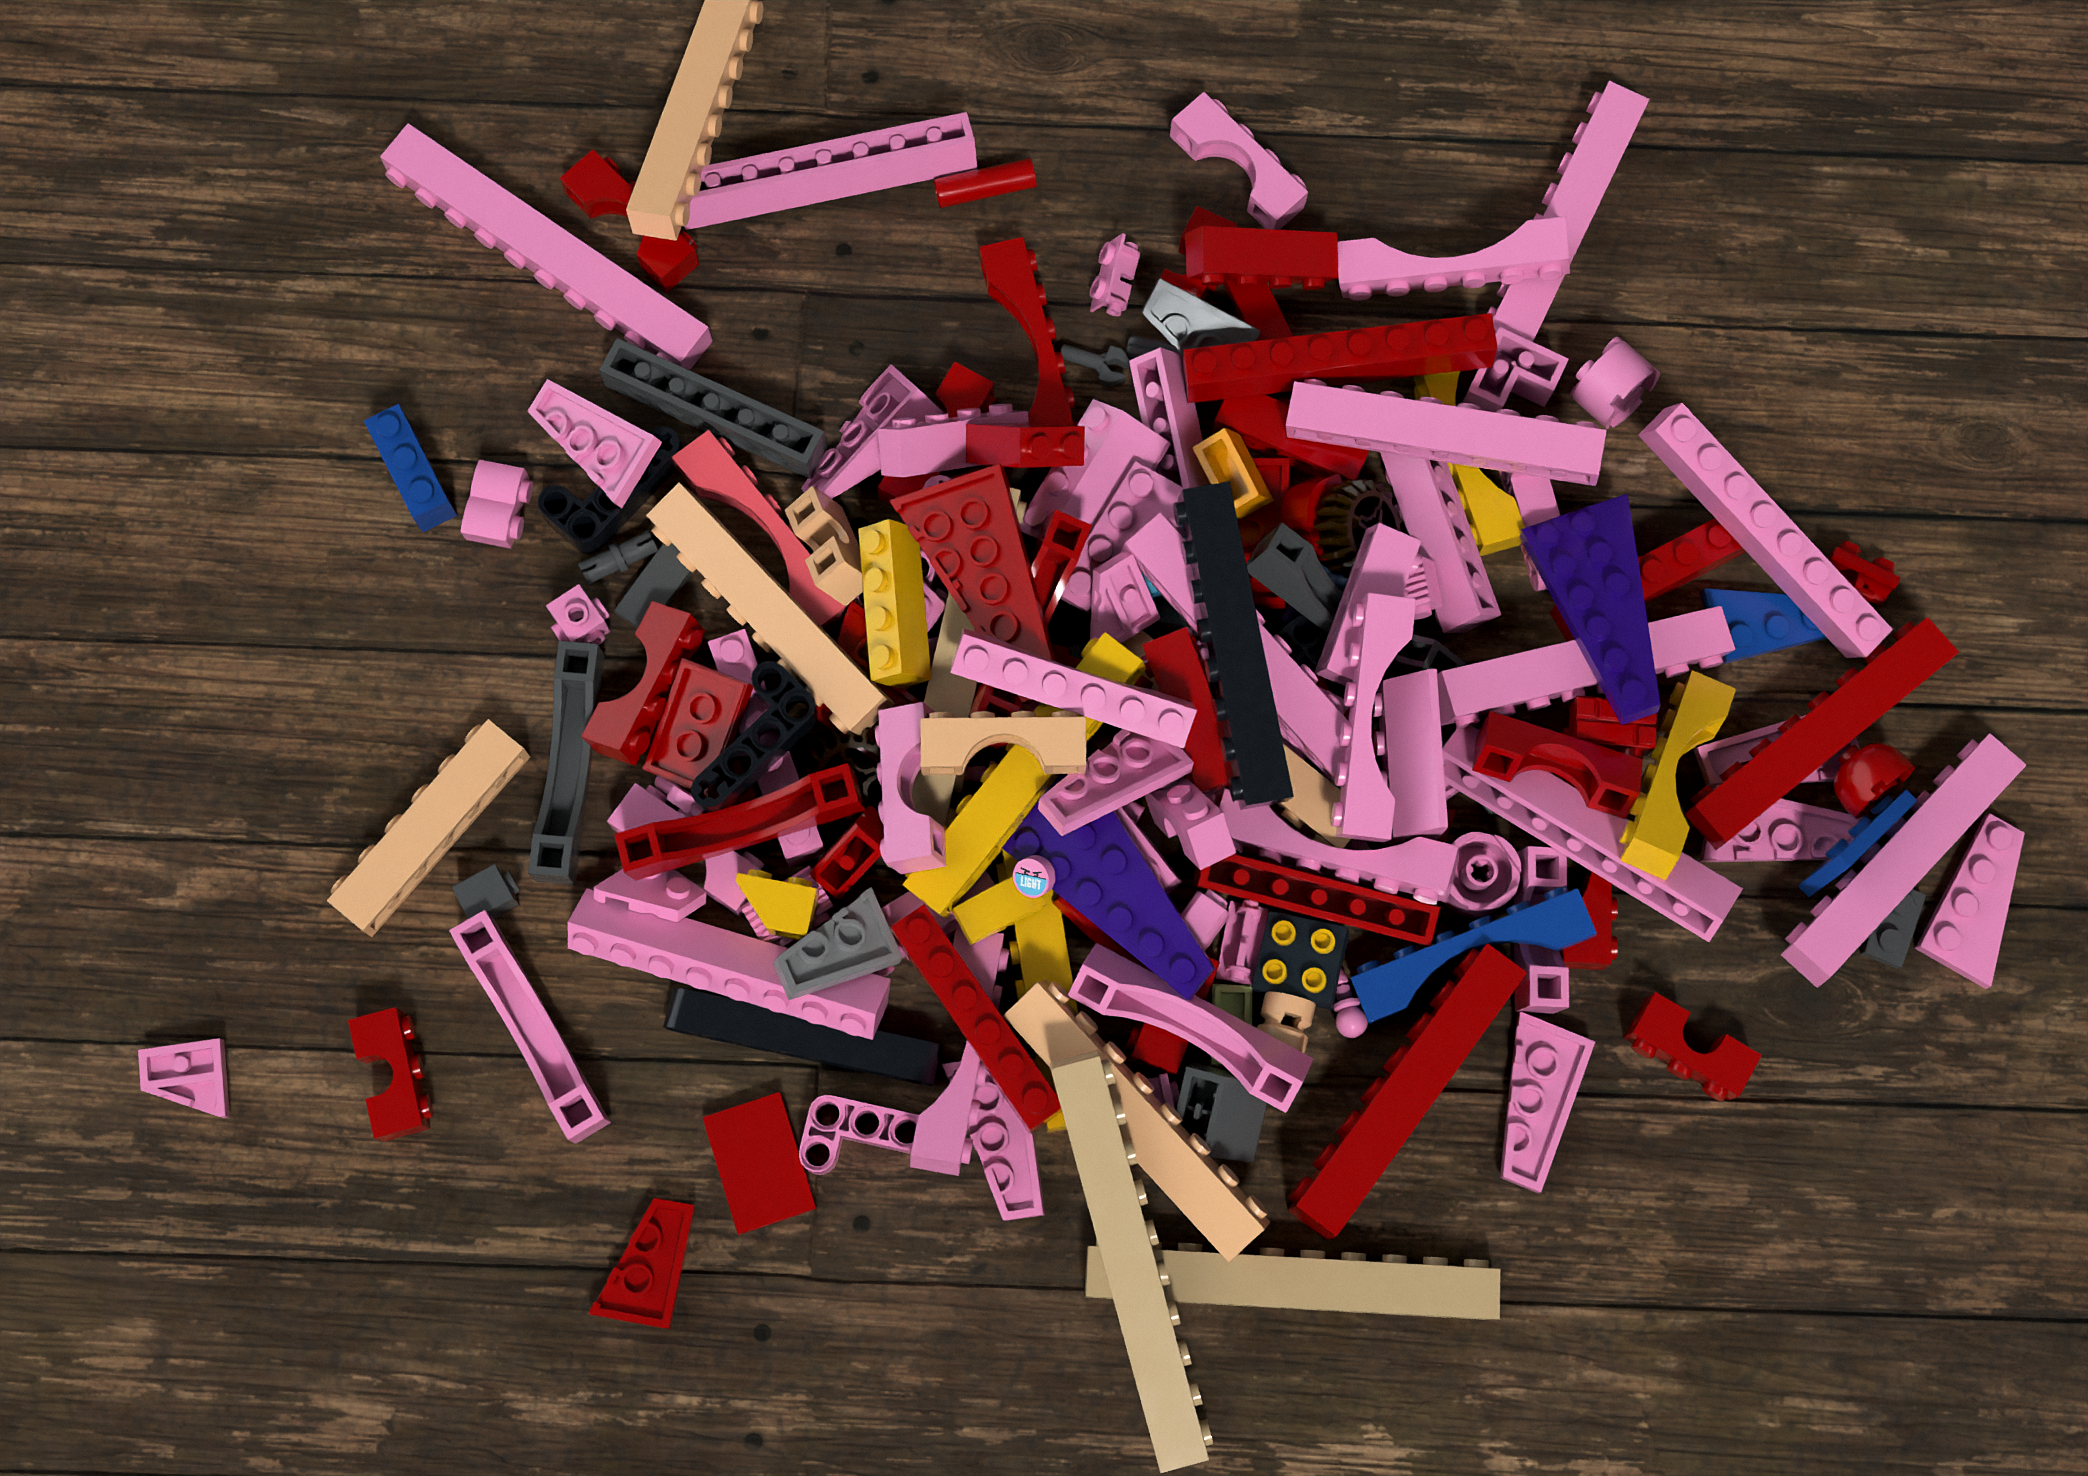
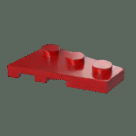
M658 1198L652 1200L617 1266L613 1268L605 1287L589 1310V1315L671 1329L696 1209L695 1205Z

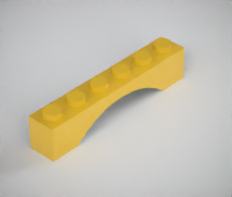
M1461 371L1415 376V399L1419 401L1421 397H1431L1442 401L1443 405L1456 406L1455 395ZM1447 463L1480 556L1519 546L1522 543L1520 539L1521 529L1525 528L1515 498L1498 488L1478 467Z
M1693 670L1685 684L1677 682L1668 702L1674 705V709L1668 708L1659 727V730L1665 732L1664 737H1657L1655 749L1649 755L1650 758L1655 759L1654 765L1649 763L1641 778V786L1645 787L1644 793L1640 792L1629 812L1635 816L1634 822L1628 820L1619 840L1620 843L1625 845L1620 861L1663 880L1667 879L1681 856L1690 829L1681 811L1676 794L1675 774L1678 760L1683 754L1697 745L1714 739L1728 715L1736 688Z

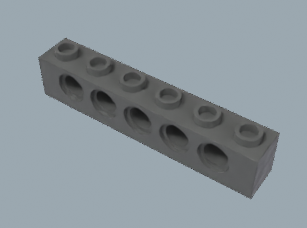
M616 338L599 369L605 387L704 432L709 430L717 438L722 436L728 443L808 479L814 473L827 447L823 430L619 338Z

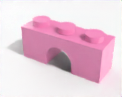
M1185 776L1145 795L1154 823L1168 838L1178 835L1184 854L1200 870L1236 853L1223 812Z

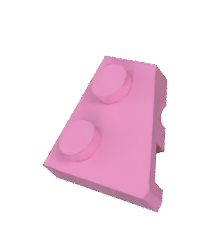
M1124 550L1093 569L1090 640L1094 637L1099 639L1106 632L1121 644L1161 619L1134 555L1131 552Z
M621 869L594 886L593 899L601 903H605L608 897L629 902L628 910L643 914L652 913L659 918L679 922L706 904L707 892L675 869L636 881Z
M218 1038L138 1050L141 1091L221 1118H230L224 1040Z

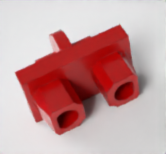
M1847 540L1843 541L1839 548L1836 547L1828 560L1867 602H1872L1881 607L1890 592L1897 587L1900 577L1894 574V562L1880 557L1875 558L1870 563L1859 558L1861 550L1858 545Z

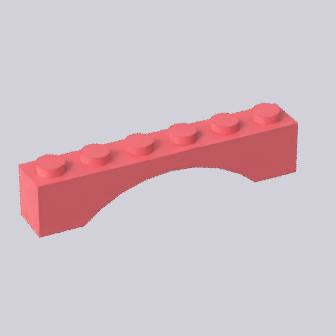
M707 430L672 456L676 470L699 498L716 501L740 511L755 521L770 536L780 551L787 567L790 595L828 633L843 621L848 605L844 606L815 586L805 562L811 554L802 545L804 541L794 534L791 524L786 525L780 518L779 514L782 510L770 494L763 497L755 487L759 483L751 470L746 465L740 468L732 459L735 453L728 442L722 436L716 439Z

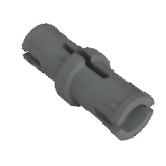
M646 530L644 533L619 545H616L615 542L608 545V550L586 561L579 562L578 565L588 585H591L593 582L618 570L621 573L629 570L628 565L653 553L656 554L658 549L649 531Z

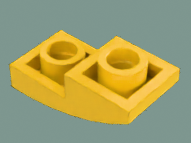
M1012 876L952 909V912L971 946L1004 930L1009 924L1043 909L1047 903L1043 896L1030 898L1023 895L1016 888Z

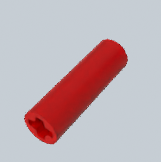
M1031 158L934 179L940 209L1037 187Z

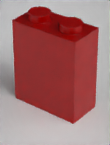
M1031 422L966 424V463L996 465L1000 463L1004 467L1015 468L1084 466L1085 426Z

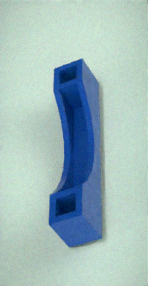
M1566 885L1544 894L1546 901L1534 906L1530 905L1529 900L1518 903L1506 909L1508 916L1493 921L1491 915L1469 923L1470 931L1455 936L1453 930L1433 937L1432 946L1418 951L1416 945H1412L1393 953L1396 959L1394 961L1380 965L1379 960H1374L1357 967L1358 975L1351 977L1368 1023L1373 1024L1408 1010L1418 991L1434 973L1451 960L1469 952L1472 948L1479 949L1487 943L1490 945L1521 943L1560 951L1595 937L1597 932L1578 888L1569 891Z

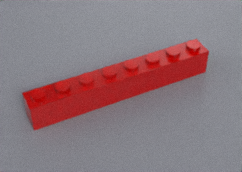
M1492 313L1184 349L1183 372L1187 402L1195 403L1288 392L1293 390L1294 381L1304 383L1306 379L1320 380L1325 382L1327 387L1491 368L1493 367L1498 347Z
M1928 617L1917 626L1910 620L1892 635L1897 640L1895 644L1888 649L1883 643L1864 658L1869 665L1860 672L1855 667H1852L1835 681L1840 687L1832 695H1829L1825 690L1806 705L1811 712L1800 719L1797 714H1794L1777 728L1782 733L1779 738L1774 742H1771L1767 737L1748 752L1753 757L1752 760L1744 766L1736 761L1719 775L1724 782L1715 790L1707 785L1690 799L1695 806L1686 812L1685 816L1715 850L1737 835L1959 653Z

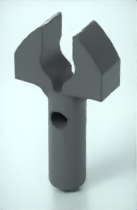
M1063 344L1059 350L1064 360L1095 369L1099 376L1098 384L1108 388L1120 385L1126 379V375L1112 372L1108 366L1117 364L1120 367L1130 369V360L1121 348L1110 345L1108 352L1101 355L1067 344Z

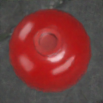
M1871 743L1861 749L1853 745L1837 760L1842 766L1835 774L1834 791L1843 808L1855 819H1860L1868 814L1870 809L1892 789L1895 791L1915 770V766L1905 754L1891 745Z

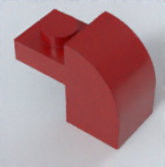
M1340 473L1310 478L1292 486L1285 494L1280 508V524L1283 522L1313 545L1319 561L1327 559L1320 558L1323 548L1322 545L1316 543L1320 539L1319 531L1314 528L1320 524L1316 511L1323 508L1321 498L1328 495V490L1342 483Z

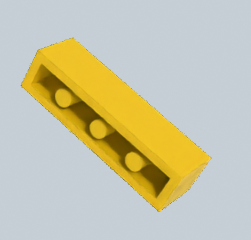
M891 519L859 528L871 682L900 689L930 681L932 679L920 545L915 541L906 524Z

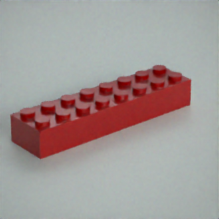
M1487 943L1479 951L1472 948L1468 954L1462 957L1452 971L1457 976L1456 980L1452 982L1449 979L1444 986H1441L1429 1003L1434 1008L1432 1013L1425 1012L1422 1017L1416 1020L1406 1034V1037L1411 1040L1406 1047L1402 1044L1392 1053L1382 1067L1388 1072L1383 1079L1378 1077L1375 1081H1372L1360 1097L1359 1101L1364 1104L1359 1112L1354 1109L1340 1124L1335 1132L1340 1136L1338 1142L1335 1145L1330 1142L1313 1161L1312 1166L1317 1169L1311 1178L1307 1175L1304 1179L1302 1178L1289 1194L1288 1199L1293 1203L1287 1211L1325 1240L1338 1236L1528 973Z

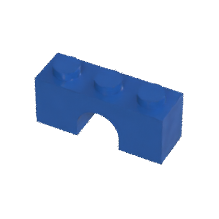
M397 404L364 420L412 518L421 531L425 532L458 516L400 405Z

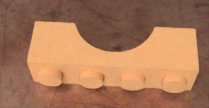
M981 711L971 713L970 718H954V714L950 712H934L929 714V718H920L922 775H963L970 759L982 748L995 743H1012L1027 749L1036 757L1044 774H1085L1086 717H1077L1076 712L1057 711L1052 713V717H1036V713L1030 711L1013 712L1011 717H995V713Z

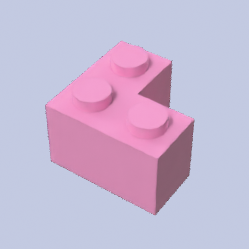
M1499 326L1496 333L1498 350L1493 367L1478 369L1462 403L1474 404L1479 406L1482 411L1496 413L1497 410L1503 408L1511 391L1545 407L1569 359Z

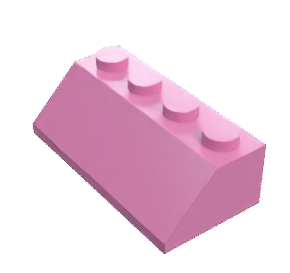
M1093 399L1077 425L1085 426L1084 466L1051 467L1026 508L1023 523L1019 525L1022 537L1034 548L1045 518L1054 510H1059L1091 524L1089 537L1134 462L1136 461L1155 471L1171 445L1169 441L1123 410Z
M1427 669L1383 680L1375 696L1372 715L1373 717H1379L1380 731L1374 733L1375 755H1381L1382 770L1380 772L1385 784L1395 798L1391 840L1387 841V845L1403 844L1417 837L1437 841L1448 828L1437 669Z

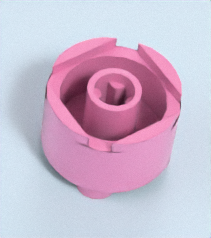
M1615 337L1607 344L1602 352L1603 355L1596 362L1589 360L1580 368L1576 374L1579 382L1570 393L1573 400L1606 429H1609L1610 425L1613 428L1631 415L1643 402L1640 396L1644 388L1651 392L1660 377L1659 370L1619 337Z
M1481 832L1464 834L1452 843V845L1459 846V861L1448 901L1443 903L1450 910L1466 919L1486 917L1501 909L1515 895L1520 882V858L1513 846L1500 836ZM1481 870L1484 873V877L1481 880H1475L1471 873Z

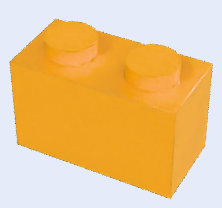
M1224 428L1192 447L1211 484L1230 481L1238 519H1243L1273 501L1240 434Z

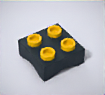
M1269 911L1251 987L1253 992L1263 996L1266 992L1270 991L1286 993L1310 1000L1316 1004L1315 1007L1333 1011L1339 975L1350 936L1348 927Z

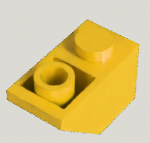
M749 869L748 875L737 873L735 880L769 934L801 940L812 931L819 893L817 888L811 887V881L797 877H788L787 882L772 880L771 873L755 869Z

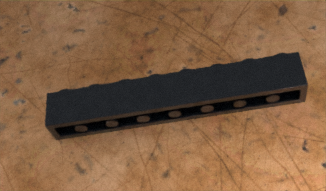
M1230 481L1182 489L1178 502L1173 504L1174 517L1177 526L1184 527L1186 541L1181 542L1184 564L1191 565L1194 580L1189 581V591L1192 603L1199 604L1202 619L1197 620L1198 636L1201 644L1207 643L1210 658L1205 659V671L1208 682H1215L1218 698H1213V710L1216 721H1223L1226 737L1220 739L1224 761H1231L1234 776L1228 779L1231 798L1233 802L1239 801L1240 810L1287 802L1294 795Z

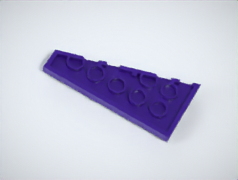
M1628 493L1521 529L1520 539L1620 724L1623 725L1658 713L1661 704Z
M1059 774V776L1056 778V780L1052 783V785L1048 788L1046 792H1048L1052 787H1054L1068 774ZM1038 801L1002 849L1018 862L1031 855H1039L1046 858L1055 871V884L1052 890L1185 999L1191 1000L1215 970V967L1191 929L1186 925L1174 906V902L1158 881L1151 866L1115 811L1061 836L1039 811Z

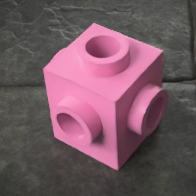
M579 584L546 605L556 621V624L551 629L560 641L600 645L605 640L604 635L610 632L604 621L610 617L597 597L590 601Z

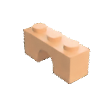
M811 486L788 506L785 512L794 534L807 543L814 551L805 562L815 586L844 606H847L863 593L860 547L843 507L814 486Z

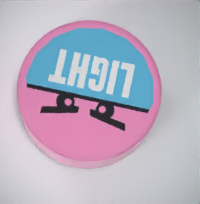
M1028 856L1016 864L1013 871L1014 884L1023 895L1030 898L1040 897L1049 892L1055 884L1054 868L1042 856Z

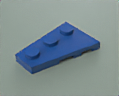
M1705 588L1700 592L1705 609L1722 606L1736 649L1722 657L1723 664L1827 639L1787 594Z
M1907 789L1894 799L1888 794L1870 809L1874 816L1870 820L1867 816H1864L1848 830L1851 837L1847 841L1842 838L1825 853L1828 858L1798 886L1808 897L1812 896L1851 867L1917 800Z

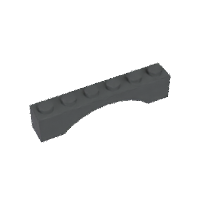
M1282 522L1258 542L1247 562L1248 573L1329 634L1343 593L1325 572L1318 560L1313 545ZM1413 634L1412 639L1397 653L1383 676L1391 679L1427 669H1437L1438 674L1444 670L1464 666L1465 662L1435 639Z
M559 641L554 673L553 725L549 765L542 804L533 832L528 874L536 882L576 885L593 748L581 735L600 700L605 656L598 644Z

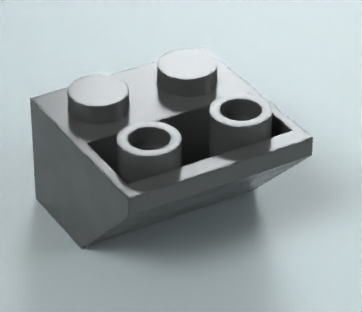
M1195 1062L1186 1066L1176 1109L1182 1118V1122H1180L1182 1127L1190 1135L1196 1133L1207 1143L1211 1150L1208 1154L1210 1157L1254 1162L1268 1103L1251 1095L1230 1071Z

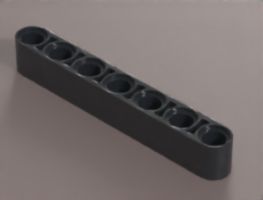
M672 988L663 1025L664 1029L681 1034L926 1086L935 1085L943 1049L942 1045L934 1042L879 1030L876 1031L873 1040L861 1036H853L841 1030L821 1024H813L807 1020L781 1012H773L768 1008L751 1003L681 988Z

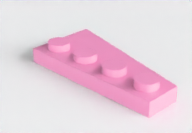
M1135 461L1087 538L1080 558L1060 599L1090 615L1093 569L1123 552L1124 543L1158 513L1161 512L1166 519L1170 516L1175 519L1173 504L1178 502V497L1182 489L1185 488Z
M1122 729L1113 737V742L1102 751L1098 749L1088 757L1085 774H1068L1040 797L1038 809L1057 832L1063 836L1191 773L1194 762L1181 747Z
M1716 784L1712 789L1715 790L1719 785ZM1779 799L1719 849L1715 850L1704 838L1700 862L1826 860L1828 857L1825 853L1840 839L1844 838L1847 841L1851 837L1848 830L1860 819H1855L1851 814Z
M1521 1011L1517 1013L1500 1178L1540 1193L1595 1041Z
M961 1061L942 1064L950 1082L958 1070ZM987 1071L984 1086L976 1085L974 1099L981 1100L977 1125L969 1124L968 1126L970 1137L973 1139V1145L979 1154L984 1167V1173L1003 1221L1045 1215L1035 1134L1034 1132L1028 1133Z

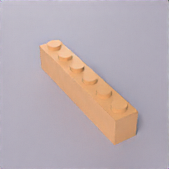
M489 719L483 725H476L465 738L466 744L456 755L451 754L440 765L438 769L440 774L430 785H423L414 794L411 800L413 804L403 815H396L385 828V836L377 845L372 844L362 852L358 858L359 865L349 876H342L331 889L332 895L327 902L369 936L373 937L530 758L521 745Z

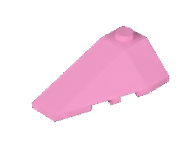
M890 364L859 400L858 403L863 408L853 423L845 421L839 430L843 435L837 447L829 449L824 453L811 478L806 480L801 489L805 493L811 486H814L833 499L881 470L877 428L892 426V419L914 417L916 418V423L925 422L926 414L944 412Z

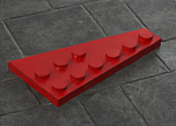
M1000 463L889 500L896 512L902 517L915 541L919 543L929 558L930 564L961 611L965 613L975 628V632L1005 641L1055 661L1006 473ZM1017 695L1024 704L1036 702V700Z

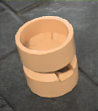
M1266 992L1260 1013L1265 1022L1259 1024L1257 1029L1305 1054L1308 1036L1304 1033V1029L1312 1024L1316 1004L1310 1000L1286 993ZM1282 1019L1287 1020V1026L1281 1024Z

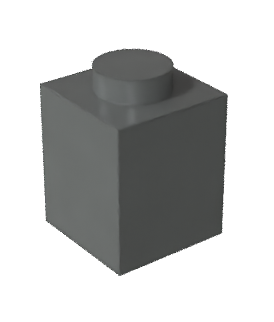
M495 864L452 887L468 919L483 910H486L495 919L520 905L515 896L516 893L520 892V888L509 870L503 873Z

